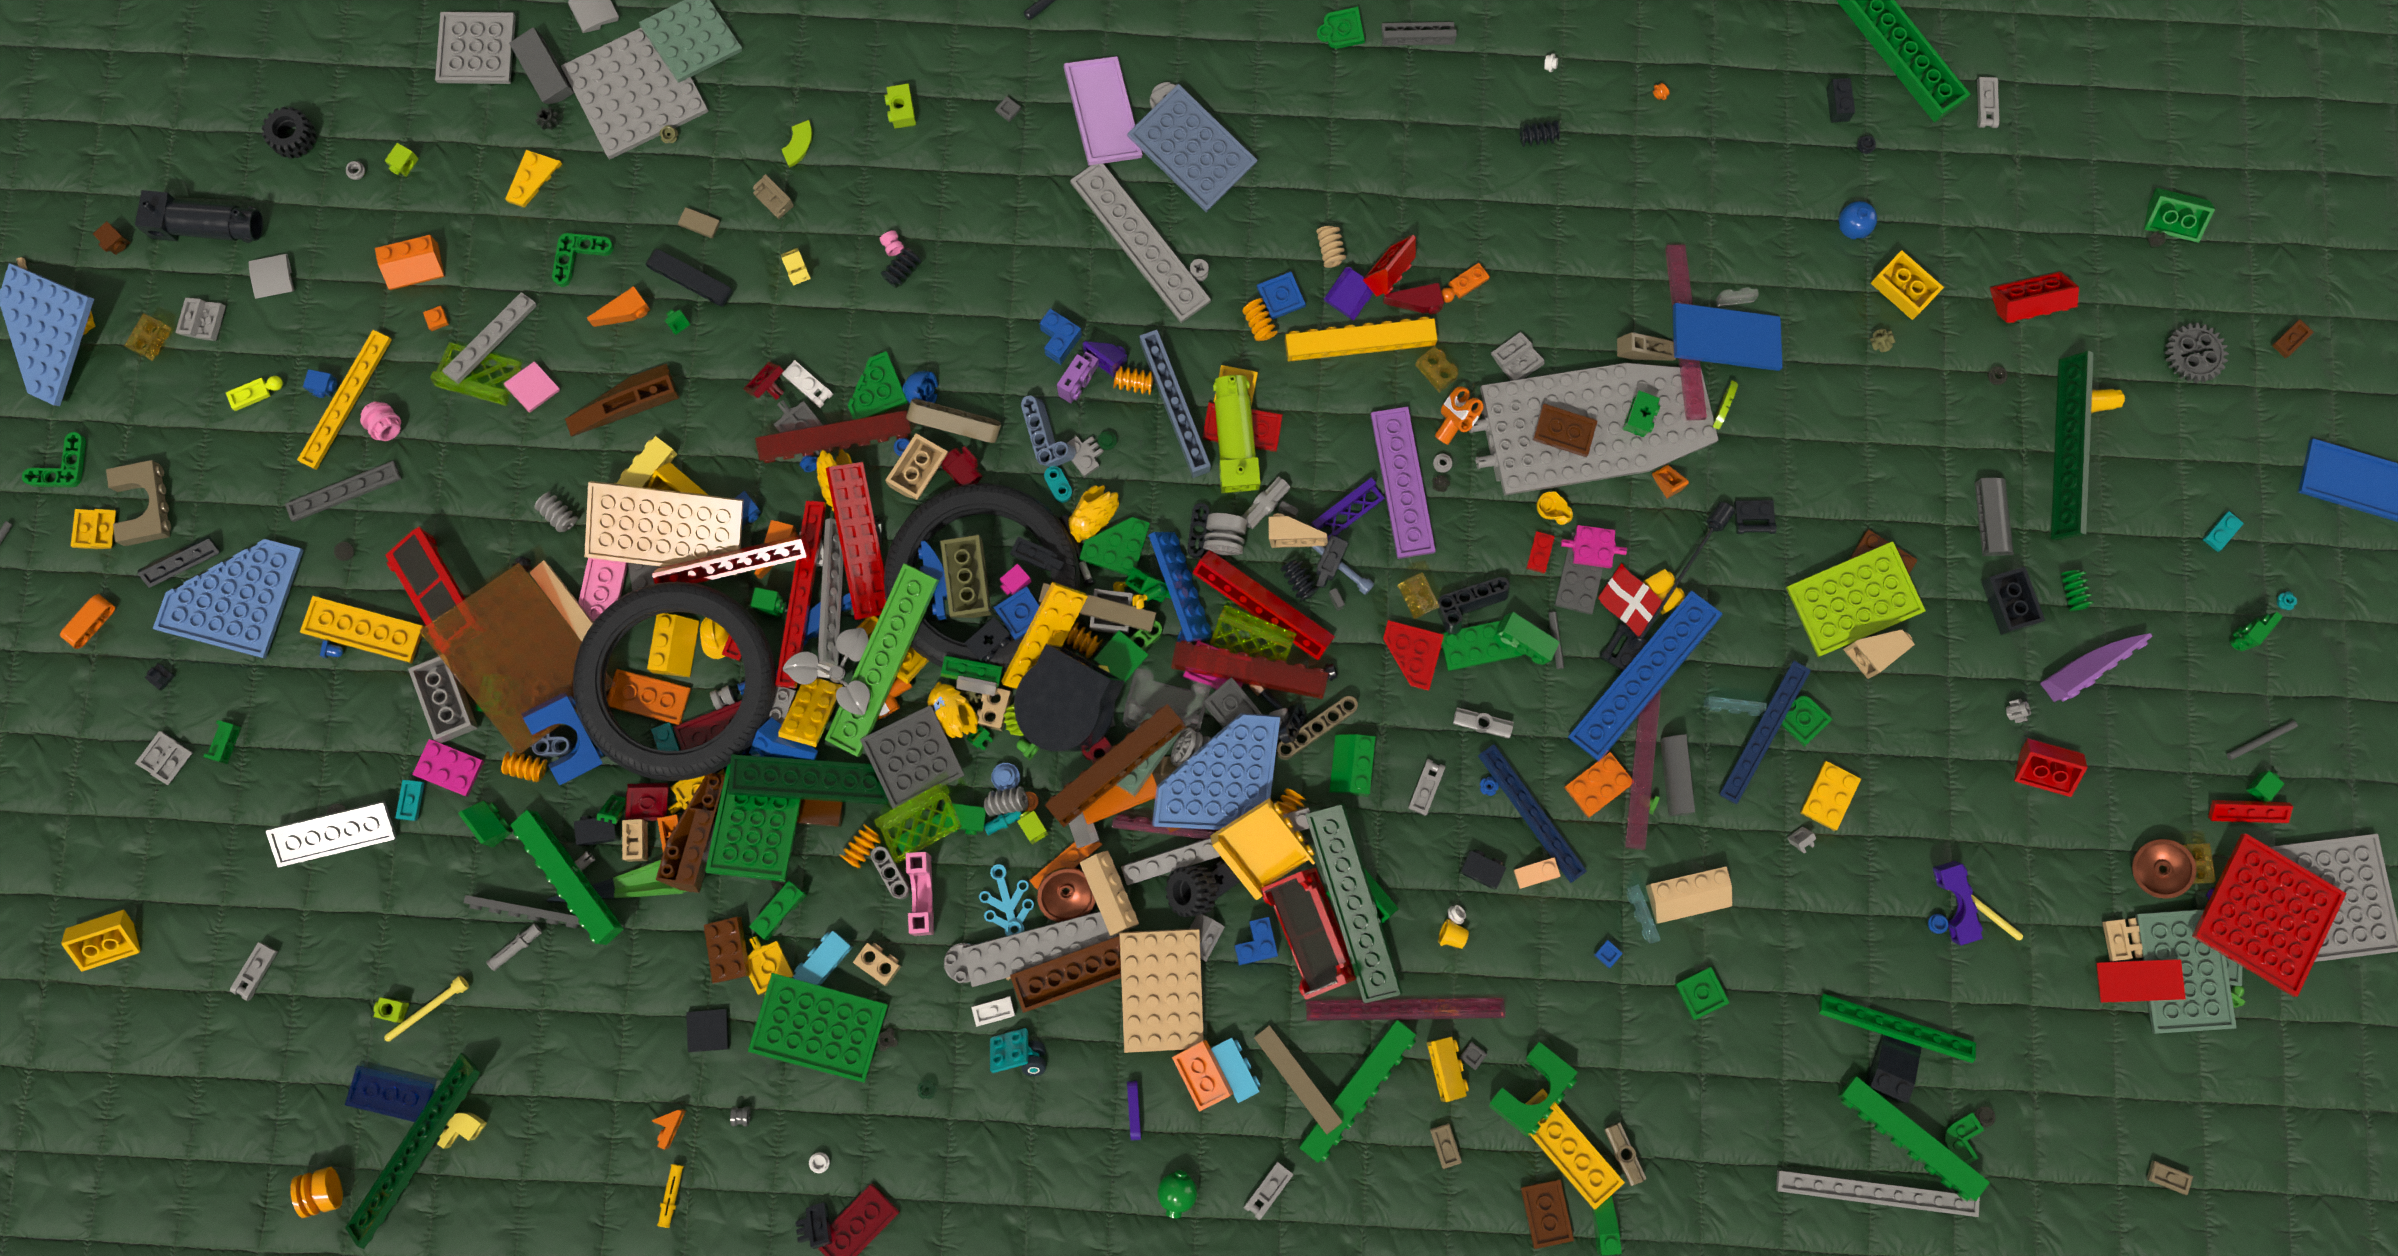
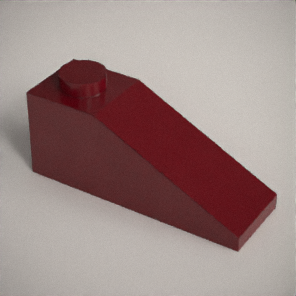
M1439 283L1392 292L1387 295L1384 294L1383 304L1423 314H1436L1442 310L1444 305Z

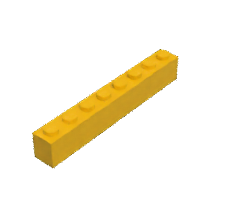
M1422 317L1415 321L1403 319L1396 323L1385 321L1377 325L1366 323L1359 327L1347 325L1340 329L1329 327L1321 331L1310 329L1303 333L1292 331L1285 336L1287 361L1435 346L1437 342L1434 318L1429 319V317Z

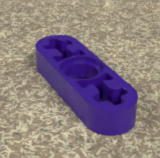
M1127 1081L1131 1141L1141 1140L1137 1081Z

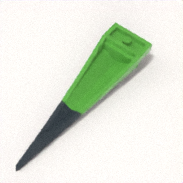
M661 860L592 885L602 899L683 894V892H687L656 880ZM559 895L546 900L549 903L566 902Z

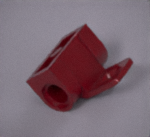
M965 446L962 447L963 454L958 448L950 451L941 463V467L959 486L977 484L982 478V474L976 469L978 466L977 459Z
M1103 738L1093 745L1089 752L1085 750L1081 752L1094 765V762L1097 760L1095 755L1097 753H1104L1106 755L1112 746L1106 738Z

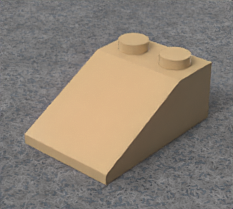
M1274 514L1273 517H1269V541L1272 548L1327 546L1328 537L1326 533L1284 514Z

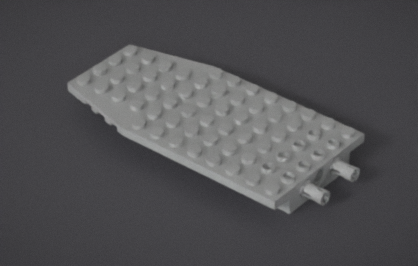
M1632 363L1482 385L1480 390L1484 403L1481 412L1483 419L1477 420L1469 430V433L1486 431L1491 455L1476 457V464L1478 463L1476 466L1477 469L1493 466L1496 481H1501L1504 496L1650 472L1718 441L1716 428L1713 427L1714 419L1701 369ZM1638 390L1660 398L1658 403L1660 410L1652 421L1655 422L1654 428L1644 438L1622 430L1633 396ZM1543 404L1598 421L1587 457L1532 440Z

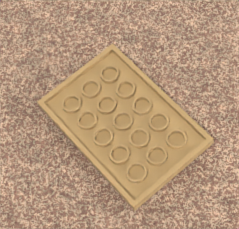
M1199 928L1119 932L1124 1053L1184 1050L1204 1041Z

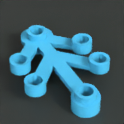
M994 865L991 868L990 874L993 879L997 880L1002 902L992 897L987 891L981 892L979 899L982 903H988L1005 912L1008 921L996 916L993 910L986 911L984 918L988 922H994L1003 927L1006 936L1016 934L1011 932L1013 926L1018 927L1017 933L1023 932L1024 926L1022 923L1028 912L1034 908V902L1031 899H1025L1022 903L1023 908L1017 918H1015L1014 909L1023 893L1029 889V884L1025 880H1020L1010 900L1005 882L1007 871L1003 865ZM1001 869L1002 875L996 876V870ZM1023 882L1026 883V889L1021 890L1019 885ZM985 893L989 896L987 901L982 900V895ZM1027 901H1030L1032 903V906L1029 909L1025 908V903ZM990 912L994 914L992 920L987 919V914Z

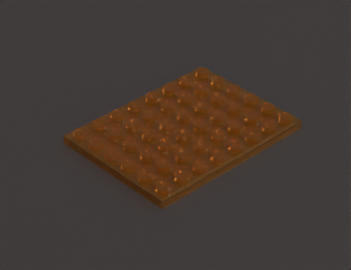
M520 563L420 630L422 636L518 756L562 725L554 724L532 735L521 714L564 692L567 697L572 696L574 699L573 672L576 656L582 641ZM606 673L605 689L607 692L616 684Z

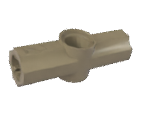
M1618 1122L1605 1128L1604 1131L1614 1150L1615 1158L1619 1161L1629 1185L1633 1186L1646 1180V1176L1636 1157V1152L1631 1146L1621 1123ZM1626 1148L1629 1151V1157L1624 1160L1621 1157V1151Z

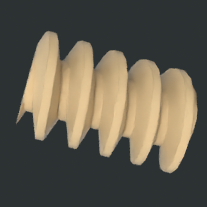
M1324 226L1316 231L1320 240L1319 245L1323 254L1322 259L1325 261L1324 267H1336L1346 259V255H1340L1345 250L1344 248H1339L1343 245V242L1337 241L1342 237L1341 234H1336L1340 231L1339 227Z

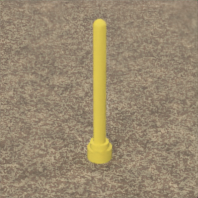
M1971 895L1978 910L2016 940L2023 939L2022 933L1975 896Z
M459 975L452 981L453 983L450 988L387 1033L384 1039L391 1041L455 993L458 994L466 991L469 988L467 981Z

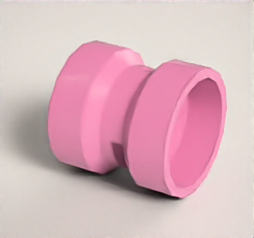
M896 231L886 232L880 237V242L886 247L885 251L888 256H895L901 253V249H904L902 242L898 240Z

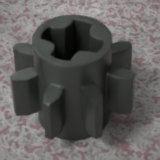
M541 107V110L535 113L538 117L535 122L537 125H541L543 130L546 128L553 130L556 125H559L556 120L559 115L557 112H554L552 107L548 109Z

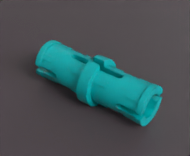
M1015 811L1013 813L1000 814L994 820L984 824V829L988 836L1002 828H1008V825L1020 819L1021 812Z

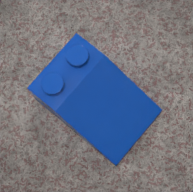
M772 717L757 730L749 751L752 756L815 760L818 753L810 745L778 737L782 724Z

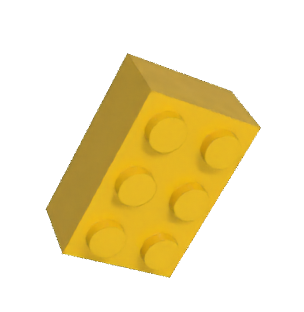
M1902 250L1871 282L1877 290L1912 320L1944 288Z

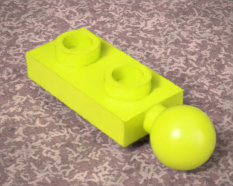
M278 376L269 377L267 383H265L263 378H259L226 392L231 408L237 411L270 397L269 390H280L283 386V381Z

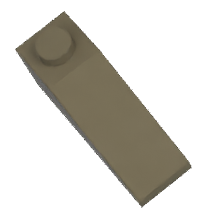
M1633 332L1617 338L1618 357L1634 360H1676L1674 358V341Z

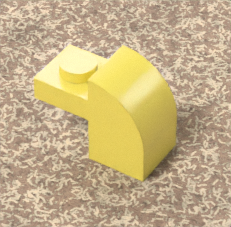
M798 248L781 254L793 286L811 279Z
M456 1113L446 1124L449 1128L444 1129L443 1133L439 1136L440 1140L437 1144L443 1149L450 1148L459 1134L468 1141L475 1140L487 1122L473 1113Z

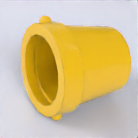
M1447 919L1440 930L1438 943L1440 946L1449 945L1462 949L1468 939L1469 931L1455 924L1451 919Z

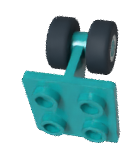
M1026 1028L990 1038V1071L992 1073L1022 1066V1072L1028 1076H1039L1045 1072L1046 1062L1040 1057L1045 1055V1045L1039 1041L1028 1042V1030Z

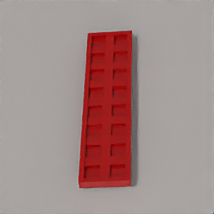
M863 462L827 467V479L855 620L881 615L886 604L884 567Z

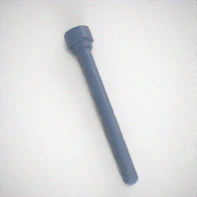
M1323 546L1312 547L1318 553L1323 555L1325 550ZM1341 562L1339 570L1357 583V587L1360 588L1359 591L1366 595L1375 583L1370 579L1361 578Z

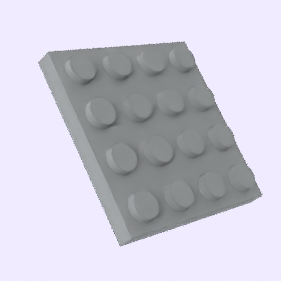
M440 12L436 82L511 84L513 49L509 42L514 40L515 14Z

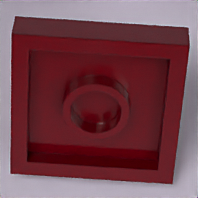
M768 362L743 389L756 398H759L767 391L777 400L780 397L778 394L782 395L784 391L774 381L784 370L780 366Z
M668 783L627 784L625 820L643 819L645 821H658L657 818L666 817Z

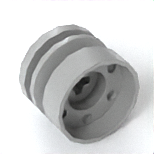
M1226 513L1209 514L1206 529L1213 533L1205 534L1207 541L1204 542L1203 548L1221 555L1242 554L1243 547L1241 545L1244 544L1245 540L1239 536L1245 535L1247 520L1240 516Z
M1186 728L1179 735L1172 749V765L1176 767L1182 765L1212 738L1209 736L1203 737L1200 732H1196L1192 728Z

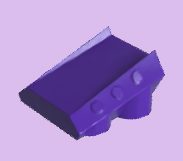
M1346 267L1324 298V301L1351 320H1355L1364 305L1371 299L1373 292L1363 281L1364 277L1352 270L1351 267Z

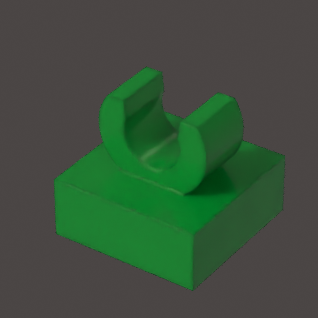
M671 309L666 313L668 318L664 321L675 335L691 325L680 309L676 312Z
M980 725L977 726V733H971L966 739L973 746L979 747L982 750L986 749L982 745L984 740H988L991 743L993 741L989 737L990 733Z

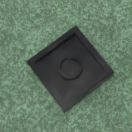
M728 1009L686 1012L688 1053L729 1049Z

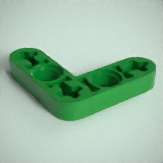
M572 233L562 234L557 243L552 273L553 281L559 287L568 286L572 279L576 253L608 256L614 250L613 243L607 237ZM569 239L571 243H568V251H566V245L564 244V242H567ZM585 240L591 242L590 247L587 249L581 247L582 242ZM604 243H606L608 247H605L603 250L600 246H604ZM563 256L569 257L567 264L560 263V259ZM561 269H563V275L566 277L563 278L562 281L558 279V277L562 276Z
M77 432L67 434L64 439L61 468H28L22 474L23 482L33 487L72 488L78 486L82 480L86 448L85 437ZM76 438H77V439H78V442H75L74 444H72V441H75ZM76 455V463L70 464L69 458ZM51 473H55L56 479L53 482H48V476ZM36 475L38 477H41V479L32 478V480H30V477ZM72 475L74 476V479H70V481L67 480V479H63V476H64V477H71Z

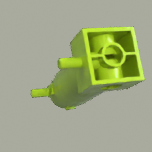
M1243 375L1219 377L1215 379L1213 391H1216L1215 411L1220 455L1221 493L1259 490L1260 487L1259 463L1255 453L1251 399L1248 396L1250 386L1247 377Z

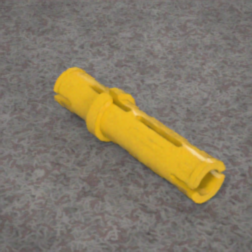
M671 1164L663 1203H660L661 1212L657 1226L670 1228L673 1210H676L677 1206L675 1201L684 1166Z

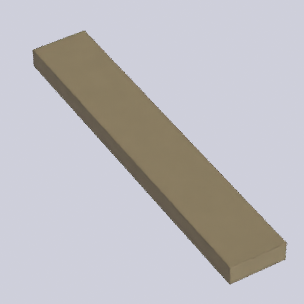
M1043 583L1038 603H1042L1050 587L1049 584ZM1087 595L1088 597L1080 611V614L1148 632L1152 630L1156 615L1152 611L1137 609L1133 606Z
M1270 1025L1254 1037L1327 1135L1343 1123Z

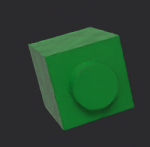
M2266 771L2259 773L2246 791L2259 802H2268L2273 799L2285 783L2280 780L2276 773Z

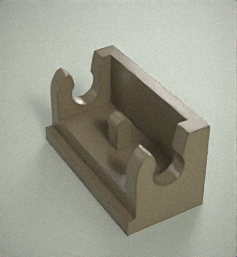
M766 174L753 186L755 190L753 194L778 219L793 207L791 199Z

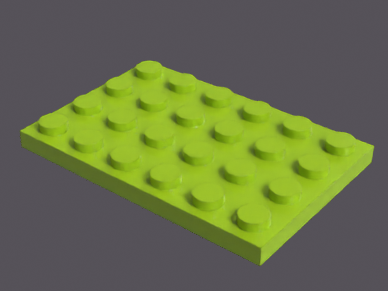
M1890 542L1786 587L1817 657L1925 612L1924 606L1894 542Z

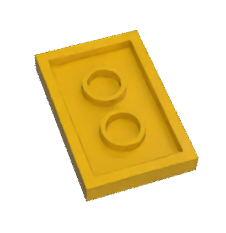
M1825 761L1800 813L1836 831L1861 778Z

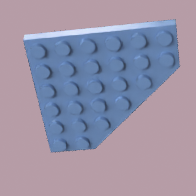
M9 263L0 289V307L27 393L52 405L60 406L94 299L20 266Z
M267 539L261 540L252 548L237 553L230 560L221 562L208 569L209 571L200 576L197 575L184 582L182 586L167 591L153 629L266 659L304 550Z
M1239 714L1157 785L1152 825L1154 827L1220 830L1270 798L1280 717L1275 715Z

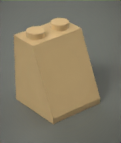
M1898 630L1857 640L1843 650L1869 679L1883 671L1915 644L1907 632Z

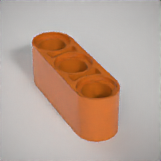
M94 595L62 629L60 637L75 649L83 647L113 614L115 606L102 595Z

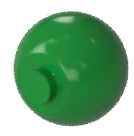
M1181 1170L1166 1175L1159 1183L1157 1189L1159 1203L1166 1209L1165 1214L1171 1218H1181L1183 1212L1193 1207L1198 1194L1194 1180Z

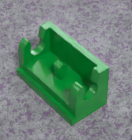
M217 720L218 729L208 754L204 753L203 757L228 764L242 727Z

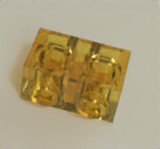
M143 313L124 346L153 361L155 356L159 354L163 342L169 337L171 328L163 322Z
M1434 346L1417 359V368L1439 393L1457 380L1459 375L1457 367L1446 360V355L1441 349H1437ZM1428 359H1435L1437 364H1430ZM1440 373H1447L1449 378H1442Z
M1423 572L1408 578L1398 585L1414 619L1428 614L1439 607Z
M2210 843L2183 845L2190 853L2193 850L2196 855L2194 860L2198 878L2195 877L2192 885L2215 883Z

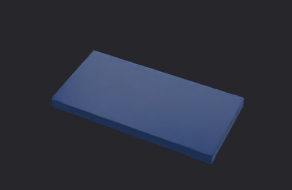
M1681 303L1673 305L1674 358L1776 371L1782 369L1781 321L1779 316Z
M2311 439L2308 444L2298 493L2398 522V463L2317 439Z

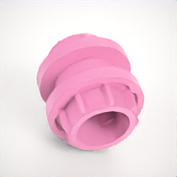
M372 402L363 408L360 422L373 439L389 441L399 434L401 419L394 413L389 404Z

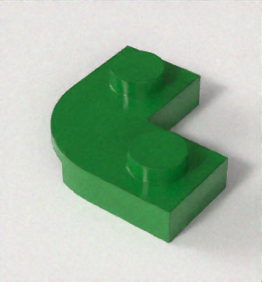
M1973 1112L1952 1123L1945 1133L1947 1149L1966 1164L1978 1159L1967 1140L1984 1131Z

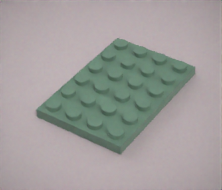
M2204 910L2135 915L2140 929L2139 936L2143 948L2142 961L2181 959L2186 999L2148 1001L2152 1034L2237 1028L2226 956L2192 937Z

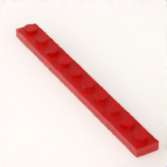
M806 501L800 535H806L810 553L806 558L796 560L775 684L777 687L797 688V682L783 671V667L792 656L803 651L827 505L825 502Z

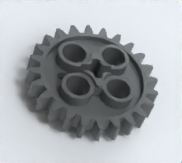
M2190 323L2185 327H2180L2168 338L2170 342L2165 346L2169 349L2164 354L2170 355V357L2166 361L2172 362L2169 368L2175 367L2174 374L2181 373L2180 379L2186 376L2187 382L2193 379L2194 383H2198L2200 380L2204 383L2207 380H2212L2215 376L2221 374L2220 371L2225 369L2223 364L2227 363L2228 360L2224 357L2229 353L2225 352L2224 349L2228 346L2221 344L2225 340L2224 338H2217L2220 334L2219 332L2216 334L2212 333L2213 327L2206 330V324L2200 327L2199 323L2193 326Z

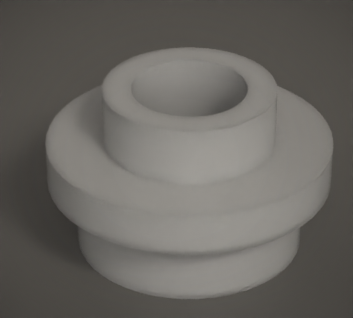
M352 161L346 166V174L353 180L361 179L365 174V167L360 162Z
M1439 454L1435 457L1433 466L1436 471L1445 473L1451 469L1452 460L1446 454ZM1444 460L1446 465H1441L1440 461Z

